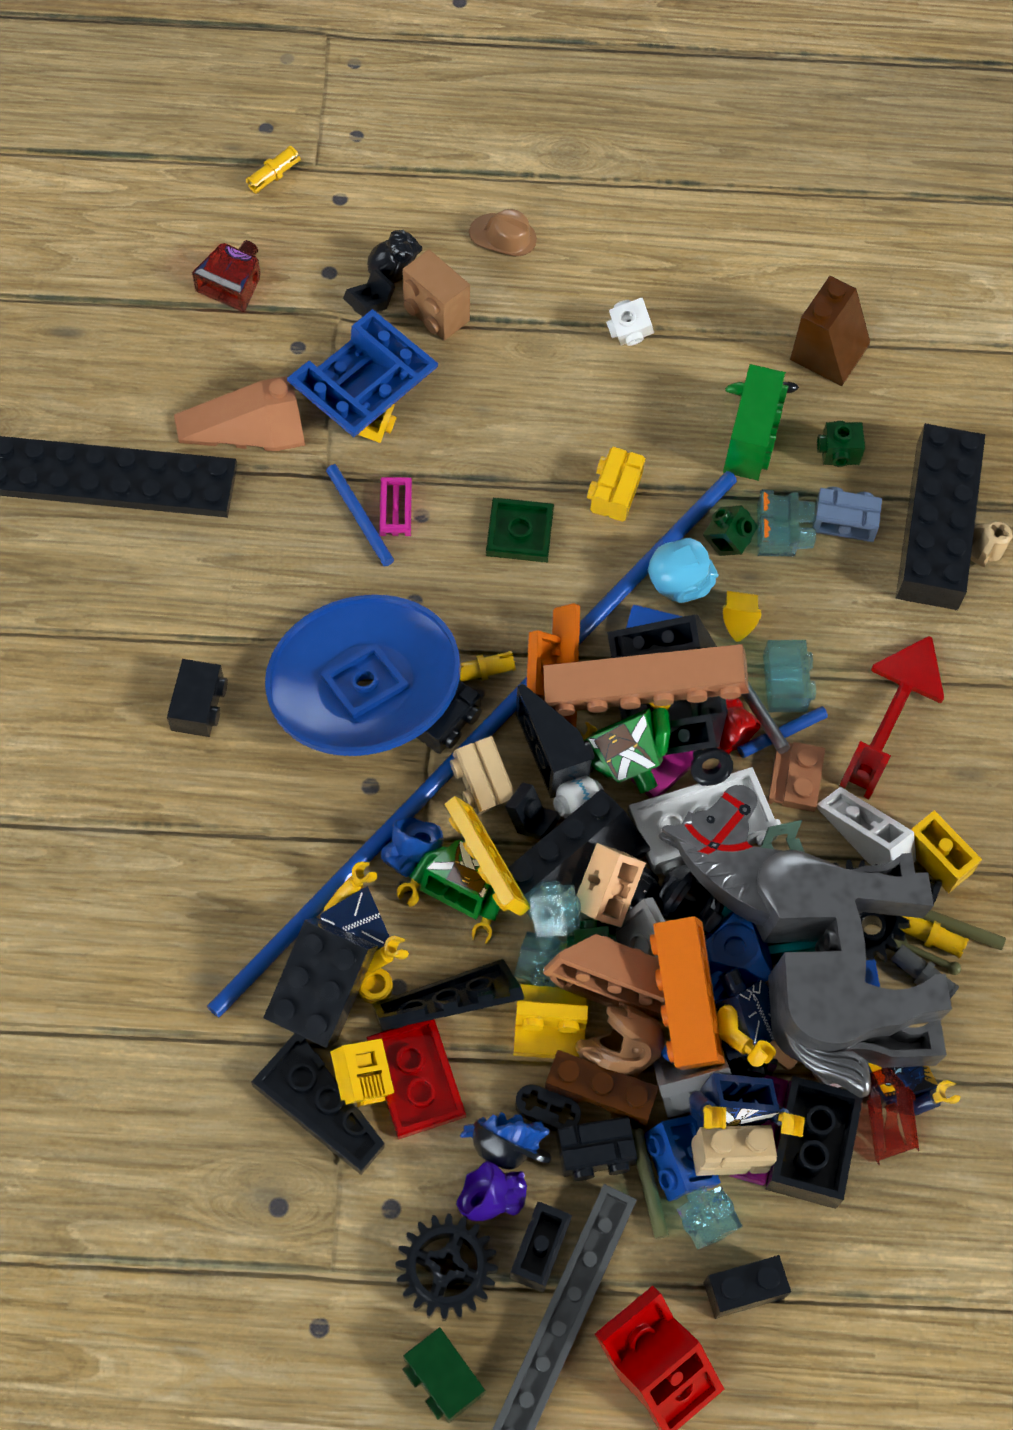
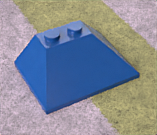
M372 309L352 325L351 340L318 367L311 361H307L291 374L287 381L352 437H355L438 367V363Z

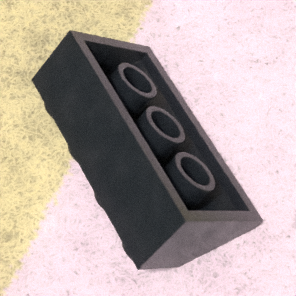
M600 789L508 867L531 907L526 913L549 937L579 912L572 906L596 843L623 851L637 859H641L651 850L624 809L603 789Z

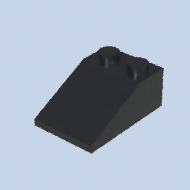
M526 685L517 686L516 717L549 796L554 798L560 784L582 776H589L592 773L591 761L594 759V752L590 742L583 740L580 731Z

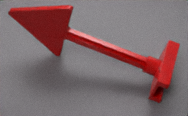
M930 636L873 664L871 668L873 673L897 683L899 687L871 744L859 742L839 786L846 788L848 782L866 789L863 797L869 800L891 755L882 750L910 693L914 691L938 703L943 702L944 692L934 643Z

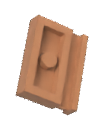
M798 742L788 743L790 749L787 752L779 754L777 750L775 751L767 802L770 804L773 802L780 803L785 807L815 812L825 748Z

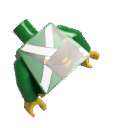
M649 703L653 708L652 713L650 708L599 730L589 722H585L588 728L585 735H583L582 731L580 733L584 741L588 740L594 752L591 767L607 778H614L617 783L633 777L640 794L657 787L658 784L651 769L659 766L663 761V756L668 752L671 731L668 713L670 705L657 706L654 703Z
M455 840L449 847L443 846L428 851L423 855L411 873V881L403 883L398 887L397 897L400 900L405 892L413 891V895L409 898L407 904L409 907L415 906L419 901L417 889L420 886V891L475 920L480 915L482 916L481 922L472 928V940H474L478 929H485L488 932L485 944L489 943L492 937L490 925L492 920L496 921L500 907L493 899L492 895L495 891L492 886L487 884L478 873L479 863L467 853L463 846L464 841Z

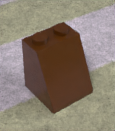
M832 276L828 277L801 316L790 357L791 361L840 386H843L870 345V338L857 288Z

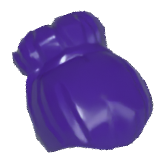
M489 1161L483 1162L478 1169L466 1174L463 1190L456 1201L460 1214L471 1221L490 1220L504 1212L513 1216L519 1214L526 1202L527 1184L524 1179V1172L511 1171L505 1174L494 1163Z

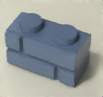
M839 487L820 488L815 503L812 532L874 542L880 523L882 498L874 497L869 492H859L857 494L843 492Z

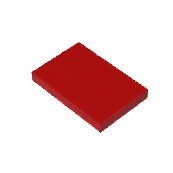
M435 1019L406 1025L398 1029H389L366 1037L367 1041L382 1039L394 1089V1093L386 1096L385 1099L398 1140L466 1118V1112Z

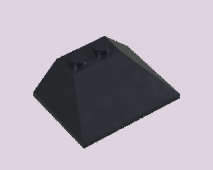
M698 614L607 632L611 658L717 647ZM721 696L707 697L706 701L699 703L678 700L670 705L668 713L671 731L666 755L719 747L728 713L726 699L721 698ZM649 703L640 704L641 706L636 709H622L619 706L621 720L650 708L652 713L653 708Z

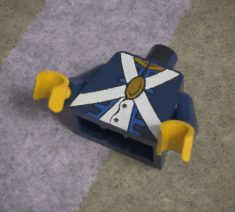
M713 1073L699 1091H694L689 1097L690 1112L692 1117L697 1120L698 1130L700 1127L706 1129H726V1126L762 1125L770 1120L781 1126L780 1133L803 1136L805 1118L789 1114L786 1108L778 1104L773 1079Z

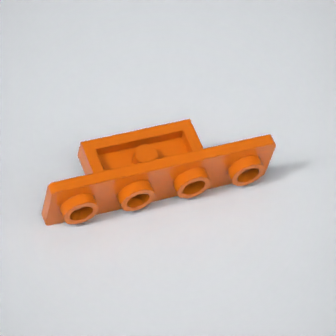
M572 603L554 608L552 634L539 630L529 632L527 687L544 701L543 665L579 662V604ZM577 711L573 715L563 716L576 727Z

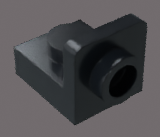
M522 782L505 805L517 833L542 839L551 832L560 819L557 811L543 808L537 792L531 784Z

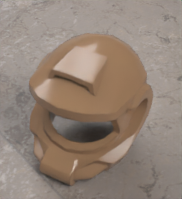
M626 1003L621 1007L608 1005L606 1013L609 1016L607 1021L612 1026L610 1033L592 1036L588 1040L581 1039L577 1041L575 1048L582 1059L595 1062L598 1066L636 1077L660 1058L664 1048V1031L658 1020Z

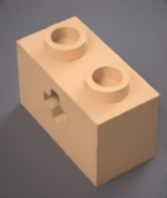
M596 843L572 907L595 920L622 927L646 862L623 851Z

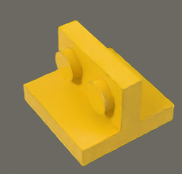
M520 984L524 999L517 1001L513 1056L554 1059L557 1050L580 1058L575 1045L577 1041L585 1040V1029L588 1020L587 998L565 991L559 987Z

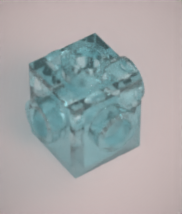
M559 881L545 882L540 885V889L529 896L528 903L531 909L528 910V914L533 919L536 937L568 936L581 925L579 918L581 904L579 898L575 895L574 885H561Z
M527 931L521 945L514 976L529 980L536 986L555 987V983L551 981L550 977L543 974L544 967L559 952L566 949L567 942L561 941L551 934L539 935Z
M706 1186L700 1187L686 1196L689 1202L677 1209L682 1219L683 1227L692 1238L697 1250L718 1243L743 1227L734 1211L732 1200L725 1194L722 1187L709 1191Z

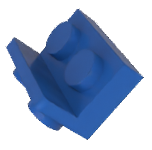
M692 1115L662 1121L644 1134L647 1150L652 1156L659 1176L660 1186L664 1190L669 1202L685 1194L713 1188L721 1183L718 1175L696 1176L691 1141L698 1131L697 1120Z

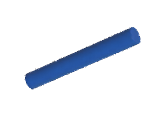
M821 706L778 728L784 738H787L826 719L828 714L825 708ZM765 733L738 746L737 749L740 756L746 758L773 743Z

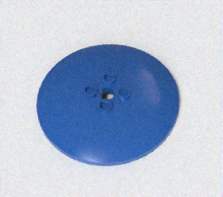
M389 595L349 597L329 603L309 613L294 624L281 638L270 657L266 670L265 690L273 716L283 730L293 739L311 749L340 756L376 754L399 747L415 739L435 724L444 714L458 688L461 672L460 655L456 640L450 629L428 608L411 600ZM363 679L373 680L368 686L358 685Z

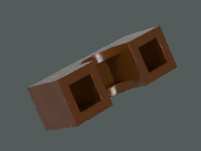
M557 1050L545 1083V1089L568 1097L577 1104L578 1102H588L604 1108L611 1113L612 1119L629 1116L631 1126L642 1128L643 1130L646 1127L659 1087L623 1073L605 1069L596 1063Z

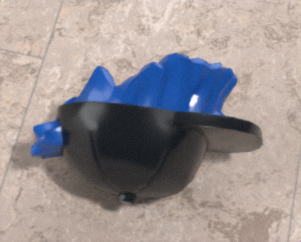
M500 1112L498 1117L492 1115L488 1120L482 1117L476 1120L474 1124L464 1125V1131L460 1134L461 1138L472 1137L473 1145L478 1155L502 1169H515L528 1157L544 1163L551 1162L552 1156L539 1148L540 1141L549 1134V1129L545 1128L542 1122L525 1123L522 1115L515 1114L514 1117L508 1120L503 1112Z

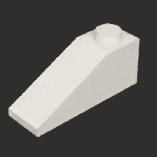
M839 787L817 804V809L869 864L883 865L895 860L902 853H912L913 863L917 861L914 831L842 787Z

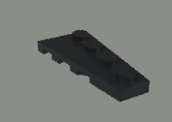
M504 959L384 999L372 1005L382 1031L523 1000L524 995L520 984Z
M294 1033L251 1081L252 1086L360 1175L363 1174L384 1149L385 1143L358 1107H355L353 1103L346 1105L345 1100L341 1101L337 1081L325 1067V1063L307 1043L306 1038Z

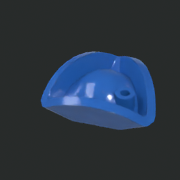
M731 911L721 920L713 933L709 932L705 936L711 976L716 971L724 973L738 967L745 984L758 980L768 981V976L773 970L768 943H763L755 923L749 922Z

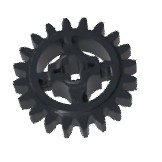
M448 1213L445 1224L441 1225L437 1217L433 1215L431 1218V1228H427L422 1222H418L419 1236L407 1232L406 1238L411 1247L399 1246V1253L407 1259L395 1262L397 1269L406 1271L405 1274L397 1278V1283L399 1285H410L403 1292L404 1299L411 1298L412 1296L417 1297L413 1304L415 1311L426 1304L428 1306L427 1318L429 1319L433 1316L435 1310L438 1309L441 1311L442 1321L447 1320L450 1310H453L458 1320L462 1319V1307L466 1306L472 1313L476 1312L475 1298L482 1302H487L488 1296L482 1290L483 1287H495V1282L487 1277V1275L497 1273L498 1266L487 1261L496 1257V1250H484V1247L490 1242L489 1235L478 1239L476 1236L479 1233L480 1225L476 1224L470 1230H467L466 1217L463 1216L458 1225H454L452 1216ZM450 1238L449 1242L441 1250H430L429 1252L423 1250L427 1245L436 1240ZM463 1243L473 1252L477 1262V1270L469 1268L468 1264L461 1259L460 1250ZM447 1259L452 1260L453 1268L456 1271L449 1270L447 1275H442L441 1267L438 1263L445 1264ZM417 1264L424 1266L433 1276V1285L430 1292L418 1279L416 1273ZM464 1282L471 1284L458 1295L443 1297L448 1287L453 1284H464Z

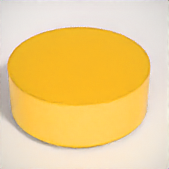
M382 968L375 972H367L359 990L361 998L370 1004L389 998L393 991V982L390 974Z

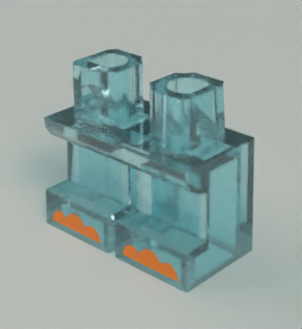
M761 489L757 502V525L759 526L757 528L758 556H795L797 549L813 548L816 541V529L799 527V522L813 523L815 502L799 500L798 492L791 493L788 496L774 495V490Z

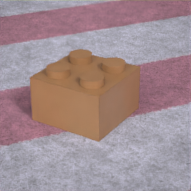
M430 249L403 268L404 308L411 316L419 318L429 332L432 334L436 333L445 341L470 321V284Z

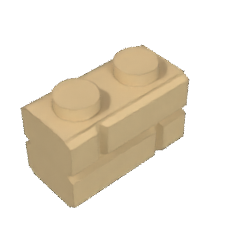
M490 736L456 749L452 754L454 759L450 760V765L456 779L462 778L466 788L465 791H462L464 802L471 805L477 815L506 805L515 792L493 737Z
M771 1125L726 1126V1129H706L700 1127L691 1141L696 1176L747 1174L748 1171L751 1174L767 1173L777 1161Z

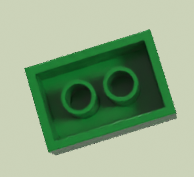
M749 364L723 473L729 471L736 476L759 481L761 469L768 470L788 390V385L783 384L786 372Z

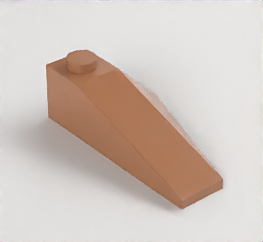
M289 376L262 380L174 414L179 443L217 446L219 443L236 445V448L246 449L247 446L264 447L265 451H280L305 446L294 387L287 381Z

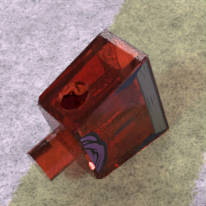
M248 240L243 241L238 249L226 243L220 244L192 272L195 291L244 313L261 276L259 259L256 257L258 253L257 246Z

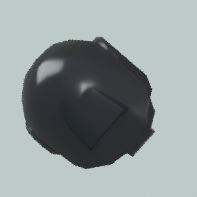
M681 865L672 869L664 877L658 895L661 914L664 918L670 917L676 920L696 916L702 921L704 936L709 932L713 933L724 917L722 914L724 905L696 879L687 865Z

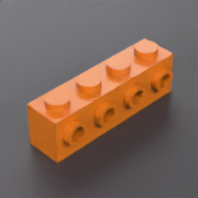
M696 916L654 923V934L650 935V944L653 955H658L660 969L655 971V977L659 991L664 992L665 1005H661V1017L664 1026H669L671 1040L666 1042L668 1059L670 1063L674 1062L675 1068L680 1070L724 1064V1054L719 1035L718 1017L702 921Z

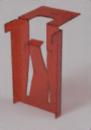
M890 1067L870 1073L871 1091L868 1094L870 1100H867L875 1161L880 1165V1160L914 1148L919 1151L913 1099H916L909 1086L905 1087ZM890 1083L896 1091L897 1105L892 1103L884 1106L887 1111L884 1126L881 1098L875 1088ZM898 1113L903 1128L906 1144H904L898 1127ZM884 1136H885L886 1151H884Z

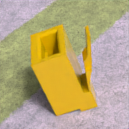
M382 1039L343 1045L330 1051L341 1101L345 1100L346 1105L357 1103V1107L377 1104L385 1101L386 1096L394 1093Z

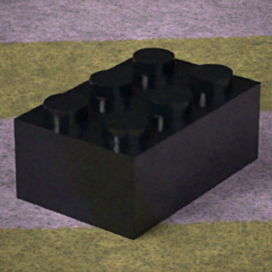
M317 917L304 920L263 1018L325 1048L333 1045L340 1037L378 945Z
M792 1076L787 1084L783 1107L789 1111V1114L805 1118L803 1136L780 1133L781 1126L778 1125L775 1139L777 1161L768 1172L765 1190L836 1209L843 1202L863 1097L860 1098L845 1089Z

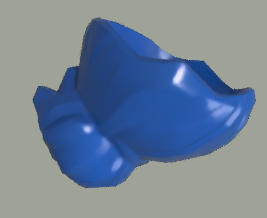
M411 816L395 820L392 830V842L382 848L381 859L397 873L404 877H410L425 853L442 847L444 837L441 827L435 823L423 822Z

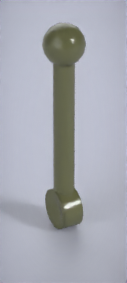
M906 938L904 941L894 939L898 949L904 944L916 955L947 968L952 975H957L961 972V965L958 962L950 963L909 944Z

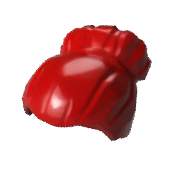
M739 698L726 699L728 713L720 745L716 747L725 750L729 755L731 751L737 750L738 746L748 742L761 727L759 720L743 708V703Z

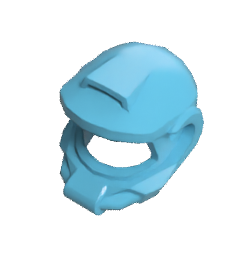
M684 538L661 545L654 552L648 566V574L656 590L666 598L678 603L705 597L716 584V578L719 576L712 560L709 559L705 547L701 542L691 538Z

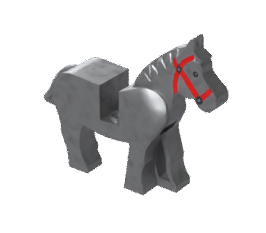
M744 785L729 787L708 810L695 813L688 812L681 825L663 826L659 838L679 850L682 859L691 873L720 903L740 917L755 923L763 943L816 942L815 952L784 953L768 976L772 1034L777 1045L785 1054L802 1062L818 1076L844 1087L860 1098L867 1096L871 1091L868 1063L882 1068L936 1066L947 1056L941 1019L952 1010L946 974H935L922 984L899 990L880 988L865 982L866 951L859 914L868 912L924 918L934 906L928 873L915 874L912 853H902L895 860L883 865L862 866L849 870L798 850L782 851L751 846L747 842L749 832L748 821L757 806V796L753 790ZM927 1023L921 1027H909L914 1024Z

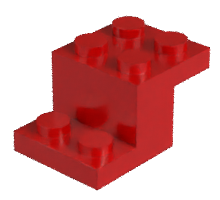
M653 1285L595 1333L620 1381L646 1407L658 1430H678L725 1390L701 1343L673 1317L662 1294Z

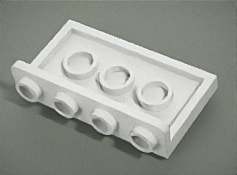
M753 767L731 773L725 781L717 785L702 786L696 784L628 806V813L632 822L650 846L651 850L645 856L652 872L656 875L660 873L667 875L672 869L686 865L679 850L659 838L663 826L681 825L688 812L695 813L708 810L729 787L734 785L749 787L757 796V806L748 821L749 832L747 842L750 845L758 843V845L762 846L768 827L780 825L781 822L779 819L774 818Z

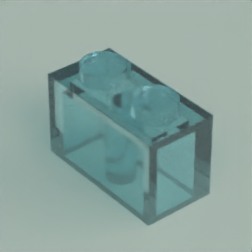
M768 640L763 653L768 712H807L811 700L816 698L815 681H810L809 671L813 669L812 652H807L806 640Z

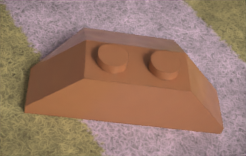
M595 934L559 952L544 967L543 974L550 977L551 981L560 989L605 1006L621 1007L626 1003L650 1016H657L658 1019L662 1020L661 1005H665L664 992L659 991L655 977V971L660 969L659 960L640 949L631 948L615 942L610 937Z

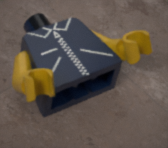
M358 862L352 868V876L339 887L325 905L320 919L378 945L367 971L375 972L391 963L394 957L401 960L406 959L409 953L407 950H397L398 945L405 942V939L398 936H389L368 886L363 888V883H372L377 879V873L369 872L364 876V869L370 863Z
M738 967L730 969L718 976L726 992L724 996L715 1001L719 1035L729 1060L748 1055V1062L754 1067H759L763 1063H770L776 1054L775 1048L770 1044L775 1039L771 1028L769 988L763 980L745 984Z

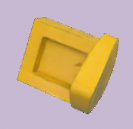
M727 591L725 605L723 606V619L731 637L736 642H739L753 631L761 618V610L758 609V595Z

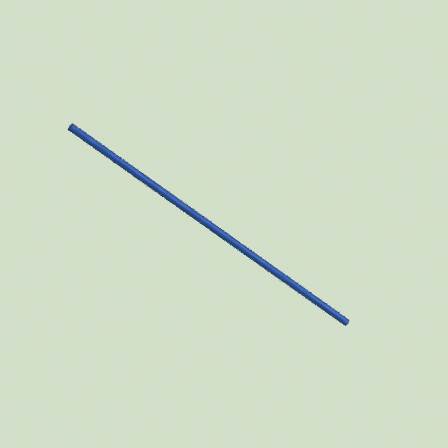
M726 471L580 621L579 645L648 575L649 562L656 549L665 543L681 540L737 482V478L733 473ZM527 677L519 685L524 684L527 686ZM517 687L458 748L492 736L516 711ZM452 754L207 1005V1008L216 1017L220 1018L298 937L304 920L317 917L324 910L325 905L339 887L352 876L353 866L358 862L370 863L382 848L392 840L394 821L408 816L414 817L454 776L450 765V760L454 759Z

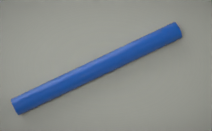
M330 465L326 469L327 474L383 566L391 565L394 562V558L337 465Z

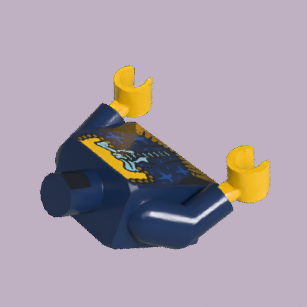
M868 1063L871 1078V1091L868 1095H871L878 1109L888 1108L893 1113L917 1116L939 1107L942 1101L956 1104L960 1100L959 1095H954L950 1098L945 1096L946 1089L956 1085V1083L946 1080L938 1084L929 1066L882 1068Z

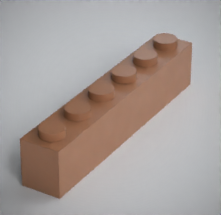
M743 644L543 665L545 702L561 716H570L575 711L580 710L601 713L607 711L609 707L619 706L622 709H636L641 706L640 704L654 703L657 706H668L678 700L699 703L706 701L707 697L721 696L723 699H736L741 694L749 693L747 660Z

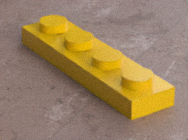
M456 796L452 797L445 803L451 815L448 820L452 827L464 837L465 842L463 846L467 853L479 863L478 873L495 891L492 895L494 901L503 911L510 910L522 916L531 907L471 805Z

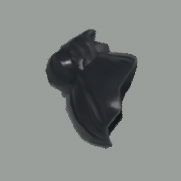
M394 230L391 232L388 240L379 243L371 251L367 261L368 272L371 274L372 270L378 269L393 284L403 280V268L415 260L416 256L422 251V246L419 245L418 241L409 232Z

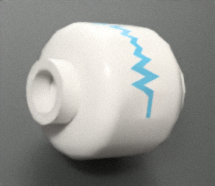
M582 776L564 782L556 790V797L553 801L554 808L560 816H564L566 819L600 789H603V787L597 780H593L589 776Z

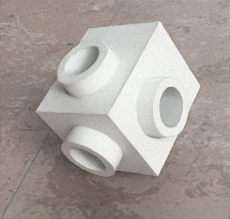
M643 298L634 301H620L614 305L613 309L609 310L612 320L606 321L611 337H618L620 345H636L644 340L643 337L654 334Z

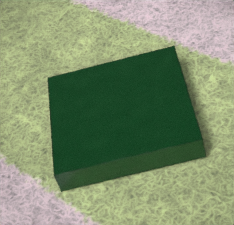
M493 497L486 556L548 563L554 504Z

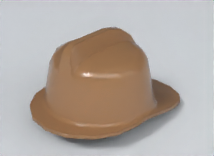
M505 209L499 213L481 215L471 223L469 228L470 238L477 246L514 257L524 256L530 253L536 246V233L530 226L526 216L518 210Z

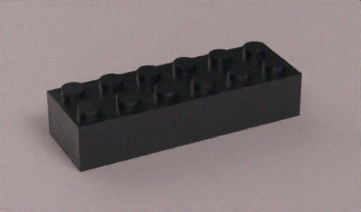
M924 424L916 445L895 599L958 611L967 593L986 434Z

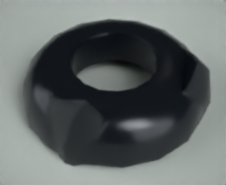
M714 747L693 751L691 774L700 785H717L725 781L732 773L733 761L725 750ZM715 758L719 760V764L713 769L707 770L702 768L703 763L708 759Z

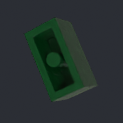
M440 1327L403 1355L404 1361L407 1364L402 1368L404 1374L414 1388L421 1384L429 1397L424 1402L437 1420L444 1416L446 1421L450 1423L485 1395L486 1390Z

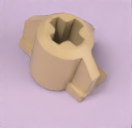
M999 521L976 525L974 527L971 561L985 567L988 561L1001 559L1013 536L1009 525Z

